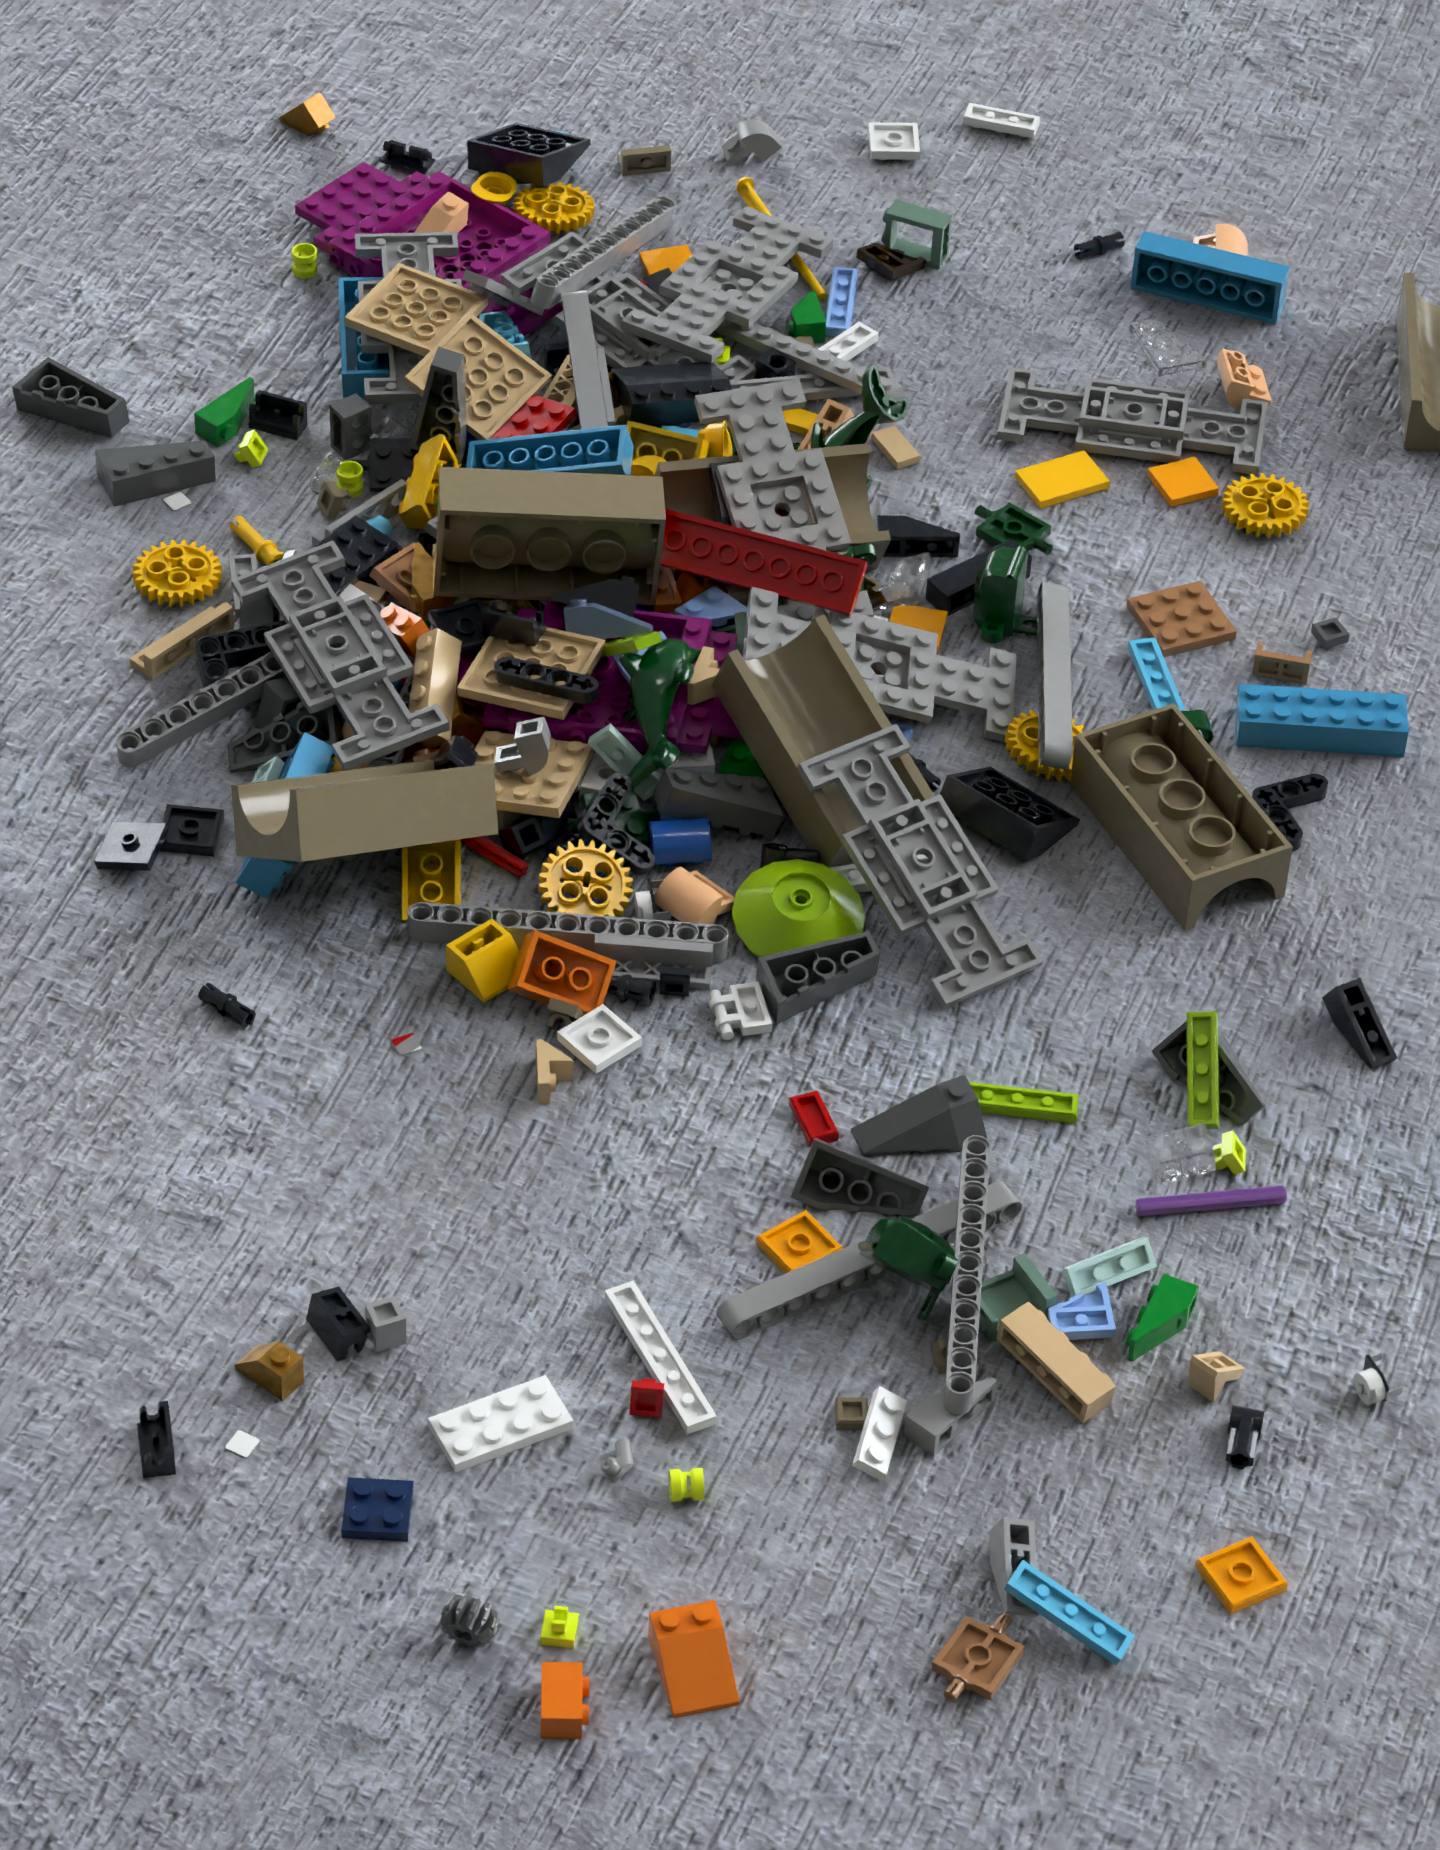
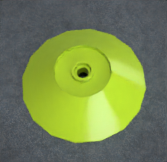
M800 859L772 862L752 872L737 889L731 912L737 935L750 952L758 957L862 933L866 918L860 895L843 875L824 864Z

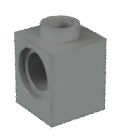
M396 1296L365 1304V1321L371 1328L368 1336L376 1352L407 1343L406 1317Z

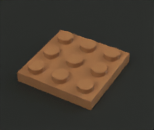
M1201 581L1127 598L1126 607L1148 638H1156L1163 657L1236 639V629Z

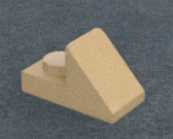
M703 646L694 667L693 677L688 683V704L694 705L717 696L711 686L720 670L717 669L718 661L714 660V648Z
M536 1039L538 1104H550V1092H556V1082L573 1080L574 1062L570 1057L543 1039Z
M1220 1351L1193 1355L1189 1366V1386L1208 1400L1214 1402L1225 1382L1240 1379L1245 1368Z

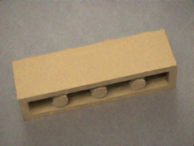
M439 628L418 636L409 703L410 713L437 703L449 722L450 730L418 742L429 749L445 744L451 736L462 641Z
M1029 1301L1000 1320L996 1339L1082 1423L1111 1405L1116 1387L1107 1374L1102 1373L1084 1352H1080L1069 1341L1064 1332L1055 1328L1047 1320L1045 1314L1037 1310Z

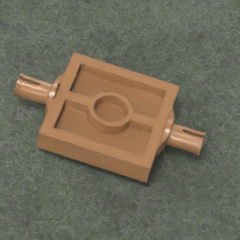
M1000 1613L993 1625L981 1624L967 1616L962 1620L932 1662V1671L952 1681L943 1693L947 1700L951 1697L950 1702H956L964 1689L971 1690L990 1701L1024 1654L1025 1646L1010 1639L1004 1633L1013 1621L1010 1615L1006 1616L1005 1613Z

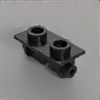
M394 140L384 142L383 150L386 153L380 160V163L413 172L418 171L422 174H426L435 162V159L432 158V153L428 149L410 145L409 152H407L406 144Z

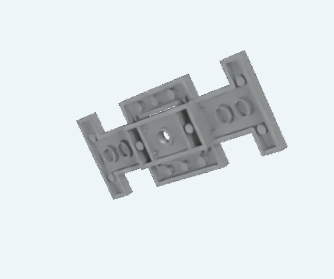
M745 206L733 217V226L748 232L732 248L722 245L720 242L708 240L660 284L659 294L675 301L657 317L647 314L643 310L633 309L621 320V329L712 364L724 352L725 343L715 340L709 335L719 326L726 328L731 322L749 328L797 282L798 273L789 270L783 265L798 251L821 259L833 248L834 239L826 237L822 233L802 228L800 225L783 221L776 216L764 214L755 208Z
M572 231L501 274L500 283L521 295L535 286L537 277L588 242ZM626 272L616 279L611 275L605 279L599 275L577 290H587L596 348L604 347L606 363L613 368L705 362L621 329V320L633 309L643 310L647 314L657 317L670 305L669 302L630 273ZM561 312L556 316L555 324L566 332L564 314ZM739 354L722 365L715 361L713 362L729 378V381L750 380L756 375L757 368Z
M457 232L355 234L356 258L381 257L383 278L398 263L436 277L433 256H458ZM443 279L462 287L461 279ZM381 280L358 281L359 302ZM361 332L362 354L388 353L390 378H364L365 401L376 404L421 402L422 396L403 381L405 376L424 356Z
M1012 367L1010 369L997 440L1023 443L1026 427H1031L1039 430L1045 429L1077 434L1075 450L1077 451L1084 450L1087 453L1129 457L1138 460H1151L1163 463L1179 461L1182 448L1234 455L1232 472L1258 475L1268 402L1242 399L1240 414L1188 408L1190 391L1088 378L1085 392L1077 393L1034 387L1036 371Z
M799 379L695 396L694 403L701 424L728 421L740 462L719 465L716 468L717 478L732 526L826 551L850 548L851 540L822 449L795 453L782 412L805 407L806 398ZM784 508L789 515L781 517L775 513V509ZM867 590L860 591L853 612L874 617ZM783 598L784 605L777 606V614L812 622L814 618L823 614L828 620L830 610Z
M330 541L232 578L231 584L242 604L269 595L280 612L286 625L265 632V642L309 714L337 705L354 732L355 736L332 744L334 755L344 771L448 731L450 728L447 718L437 703L413 713L409 712L392 682L413 675V665L368 594L346 602L343 601L341 596H336L323 574L345 566V559L335 542ZM337 643L343 645L340 648L331 647L332 645Z
M751 587L748 595L743 659L759 658L779 649L801 634L811 622L777 614L779 593ZM829 612L828 622L883 712L929 724L933 718V706L937 704L984 716L983 737L1004 742L1009 723H1012L1014 718L1015 653L990 647L987 652L985 667L937 655V633L854 612L852 616L840 612ZM873 669L880 671L882 675L875 674Z
M894 724L801 762L797 770L810 792L836 782L862 825L860 828L843 834L840 841L896 933L900 936L924 926L951 970L931 979L928 984L942 1008L945 1009L1041 967L1044 961L1029 937L1007 947L1003 946L977 904L979 901L996 895L999 888L942 796L939 794L922 802L920 799L913 800L889 761L908 753L911 748L898 725ZM916 855H925L930 863H920L916 859Z

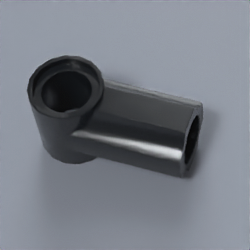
M779 843L762 844L760 868L772 862L793 859L819 863L818 851L816 849L788 848Z
M1232 1405L1228 1428L1230 1436L1227 1443L1225 1461L1229 1462L1233 1468L1244 1469L1245 1467L1253 1466L1257 1439L1260 1440L1265 1411Z

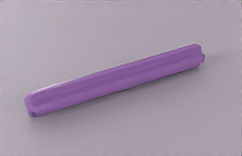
M1281 1185L1145 1197L1136 1200L1135 1208L1137 1215L1141 1217L1286 1203L1287 1192L1285 1187Z

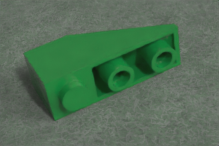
M1163 1274L1158 1285L1153 1284L1147 1298L1149 1304L1147 1307L1142 1305L1136 1320L1138 1326L1136 1329H1130L1125 1345L1130 1347L1129 1361H1134L1185 1329L1196 1307L1198 1285Z

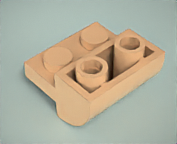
M1215 224V233L1194 238V243L1248 256L1246 237L1239 228L1233 225Z
M1222 348L1217 357V367L1229 404L1235 409L1240 410L1242 399L1268 402V408L1272 400L1262 369L1255 365H1247L1245 355Z
M678 867L663 880L656 891L654 899L656 905L661 907L664 912L671 911V916L680 922L714 924L717 915L732 911L735 897L698 871L688 872L684 868Z

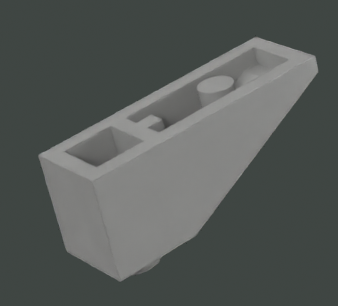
M991 1377L975 1382L972 1408L963 1415H955L945 1409L943 1404L944 1392L926 1397L917 1406L912 1405L904 1416V1437L934 1457L995 1401L997 1380Z
M1003 1517L989 1531L990 1564L1004 1613L1037 1617L1039 1613L1003 1590L1022 1560L1037 1569L1035 1522L1033 1520Z

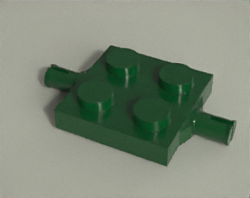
M1010 502L1003 508L991 511L982 505L976 507L975 515L985 519L982 524L976 527V536L993 546L1012 539L1019 546H1023L1026 551L1038 549L1046 555L1052 552L1053 545L1044 541L1051 534L1052 527L1046 522Z
M620 790L612 791L611 794L616 796ZM632 790L612 823L646 846L650 839L645 823L659 821L660 815H658V810L643 812L639 806L635 790ZM598 792L584 793L579 798L583 811L582 817ZM599 802V807L602 811L606 813L612 812L608 803ZM582 817L569 818L567 822L569 830L578 829V824ZM595 818L589 828L594 831L599 820ZM610 838V843L614 848H623L621 841L616 838Z

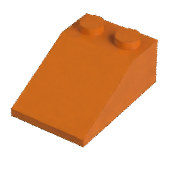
M534 930L524 937L507 990L549 1004L552 997L578 1005L584 1014H587L603 1004L617 961Z
M715 1600L649 1612L648 1638L673 1718L740 1705L725 1631Z

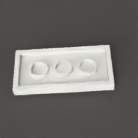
M544 1375L428 1418V1427L456 1473L569 1431L574 1427V1420L547 1376Z

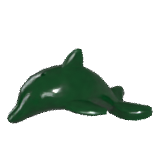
M873 364L867 367L862 378L863 411L834 429L824 439L820 423H815L811 435V448L865 444L877 424L894 423L904 419L908 411L907 398L904 396L901 398L888 396L881 383L877 366ZM867 476V489L872 482L870 476Z
M677 638L662 640V642L649 647L642 656L627 652L620 655L619 658L623 668L631 676L630 691L633 705L626 717V721L630 722L635 718L637 719L639 728L648 745L647 751L628 775L632 782V790L655 770L663 768V770L667 769L680 753L678 747L667 740L670 711L679 684L686 685L691 681L694 673L693 664L697 662L701 650L691 648L686 642Z

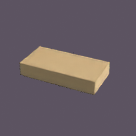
M895 425L872 432L871 440L897 470L920 463L921 455Z

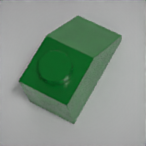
M810 291L791 309L790 320L786 321V330L788 336L791 335L792 338L812 336L814 344L825 343L826 320L816 292Z

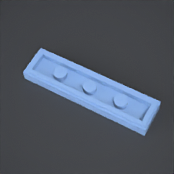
M833 267L825 319V336L837 337L851 327L858 269Z

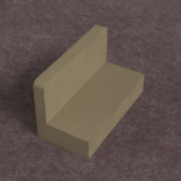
M670 146L621 150V154L617 155V161L622 176L671 171Z

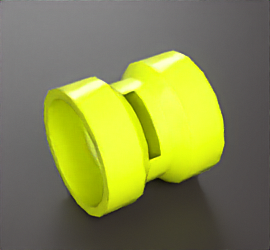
M309 243L295 245L292 248L293 274L302 279L314 277L318 272L317 262L315 261L317 259L316 247Z
M355 461L340 463L336 468L338 488L347 489L352 496L351 498L360 496L363 493V481L361 480L363 477L362 465Z
M702 1467L691 1468L688 1472H682L680 1469H669L668 1481L671 1502H681L684 1498H691L694 1501L704 1500L705 1488Z

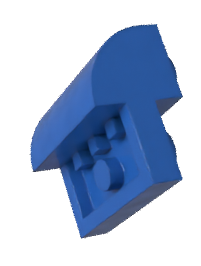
M708 818L647 822V833L651 842V851L655 856L654 865L659 864L663 867H671L676 863L688 862L692 865H699L705 861H712Z

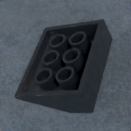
M513 123L467 140L468 169L478 171L480 175L488 172H500L511 176L518 184L530 183L534 184L536 188H548L549 184L559 181L591 145V139Z
M697 362L611 368V374L627 422L629 420L645 425L700 422L694 403L695 396L732 390L729 378L714 363Z
M992 767L947 775L940 792L956 820L959 819L966 823V827L969 830L986 835L991 843L1008 848L1012 851L1011 854L1021 860L1042 855L1075 828L1081 820Z

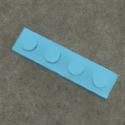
M1156 638L1129 640L1128 651L1152 709L1155 710L1175 703L1180 711H1186Z
M1024 1560L1020 1562L1003 1589L1114 1665L1119 1663L1135 1637L1134 1634Z

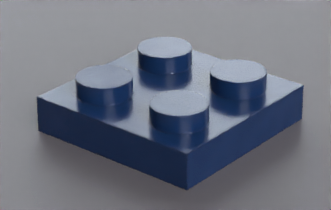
M348 1477L341 1529L342 1538L408 1542L414 1481Z

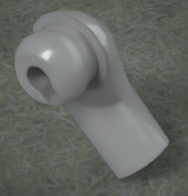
M618 1439L615 1442L616 1458L610 1457L609 1463L605 1460L602 1462L601 1470L606 1478L612 1480L619 1479L633 1467L631 1442L628 1439Z

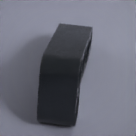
M282 620L201 637L196 643V664L203 688L227 676L228 669L245 666L271 652L265 642L264 633L286 625V622Z

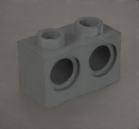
M357 394L330 404L331 447L345 460L370 450V438L373 436L371 428L373 412L370 404Z

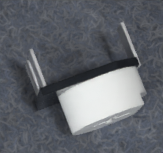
M648 878L647 891L634 892L636 918L652 920L671 919V911L656 913L654 899L656 893H653L652 889L659 888L664 879L650 881V878Z
M1383 1352L1369 1356V1354L1365 1355L1363 1371L1356 1373L1354 1376L1356 1391L1362 1402L1366 1405L1374 1404L1381 1400L1387 1401L1403 1392V1386L1389 1391L1385 1376L1380 1371L1381 1364L1376 1365L1374 1363L1382 1360Z

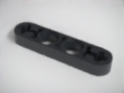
M513 657L500 658L494 664L495 678L501 684L585 704L592 703L599 697L598 681L588 675ZM530 675H539V676H540V677L537 678V679H528V678H527V677L530 676ZM558 681L566 682L564 685H554L553 683Z

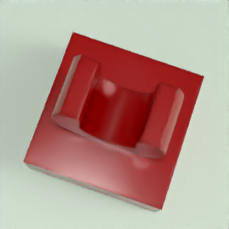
M643 1378L642 1381L632 1380L629 1415L662 1418L664 1383H656V1379Z

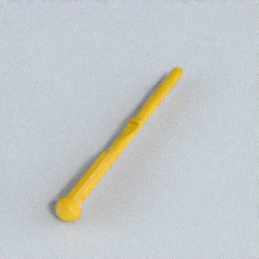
M750 177L740 178L736 183V189L748 207L755 208L759 212L772 216L754 191V181ZM797 252L790 258L812 291L816 292L818 300H825L827 298L826 292Z

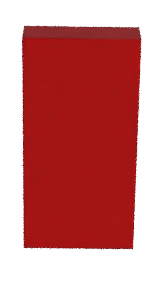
M818 1091L789 1097V1106L809 1147H811L814 1137L827 1143L839 1140V1132Z

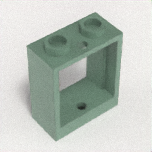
M895 200L892 206L886 208L884 212L883 222L886 225L881 242L888 248L904 251V258L917 260L920 256L926 259L925 266L940 269L949 254L952 215ZM902 222L933 231L932 248L896 238L897 223Z

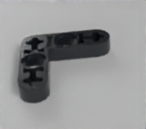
M618 772L613 773L604 783L579 822L578 832L587 842L590 843L591 840H594L597 849L603 843L606 844V853L615 849V860L624 858L623 867H630V872L636 875H643L654 865L655 856L647 846L612 823L633 788L632 782L627 775ZM616 784H619L621 786L620 791L614 796L611 792ZM599 802L608 803L612 812L606 813L602 811L599 807ZM596 818L599 822L593 831L589 827ZM610 838H616L621 841L623 849L614 848L610 843ZM628 849H631L632 851L629 853V855H626L625 853L628 851ZM638 857L643 859L642 864L637 861Z
M1308 774L1261 786L1253 791L1252 798L1269 818L1277 816L1283 819L1280 822L1271 821L1293 846L1292 851H1296L1301 847L1303 832L1288 809L1323 800L1327 794L1328 781L1320 774ZM1283 792H1293L1296 796H1286Z

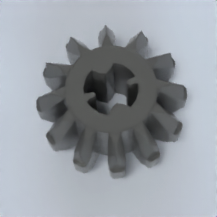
M466 1594L464 1597L455 1595L444 1606L439 1622L442 1624L441 1630L448 1634L449 1639L458 1641L459 1645L463 1643L470 1648L474 1646L484 1648L486 1643H490L491 1638H494L499 1623L498 1613L490 1608L491 1605L489 1603L480 1601V1598H472L469 1594Z

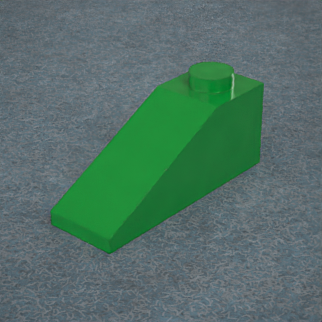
M251 377L247 378L195 412V434L216 447L235 437L249 412L250 403H253L255 400L254 379Z

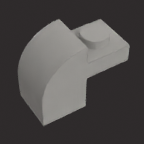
M756 119L745 120L736 124L737 134L721 146L727 161L732 166L750 152H753L764 162L782 148L777 134L765 122Z
M545 717L517 722L514 736L516 743L499 746L496 749L494 765L497 772L515 771L525 767L528 776L539 772L546 765L551 743V733Z

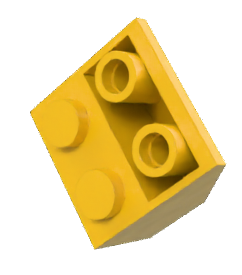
M491 918L446 945V970L485 1003L508 989L520 951L511 934Z

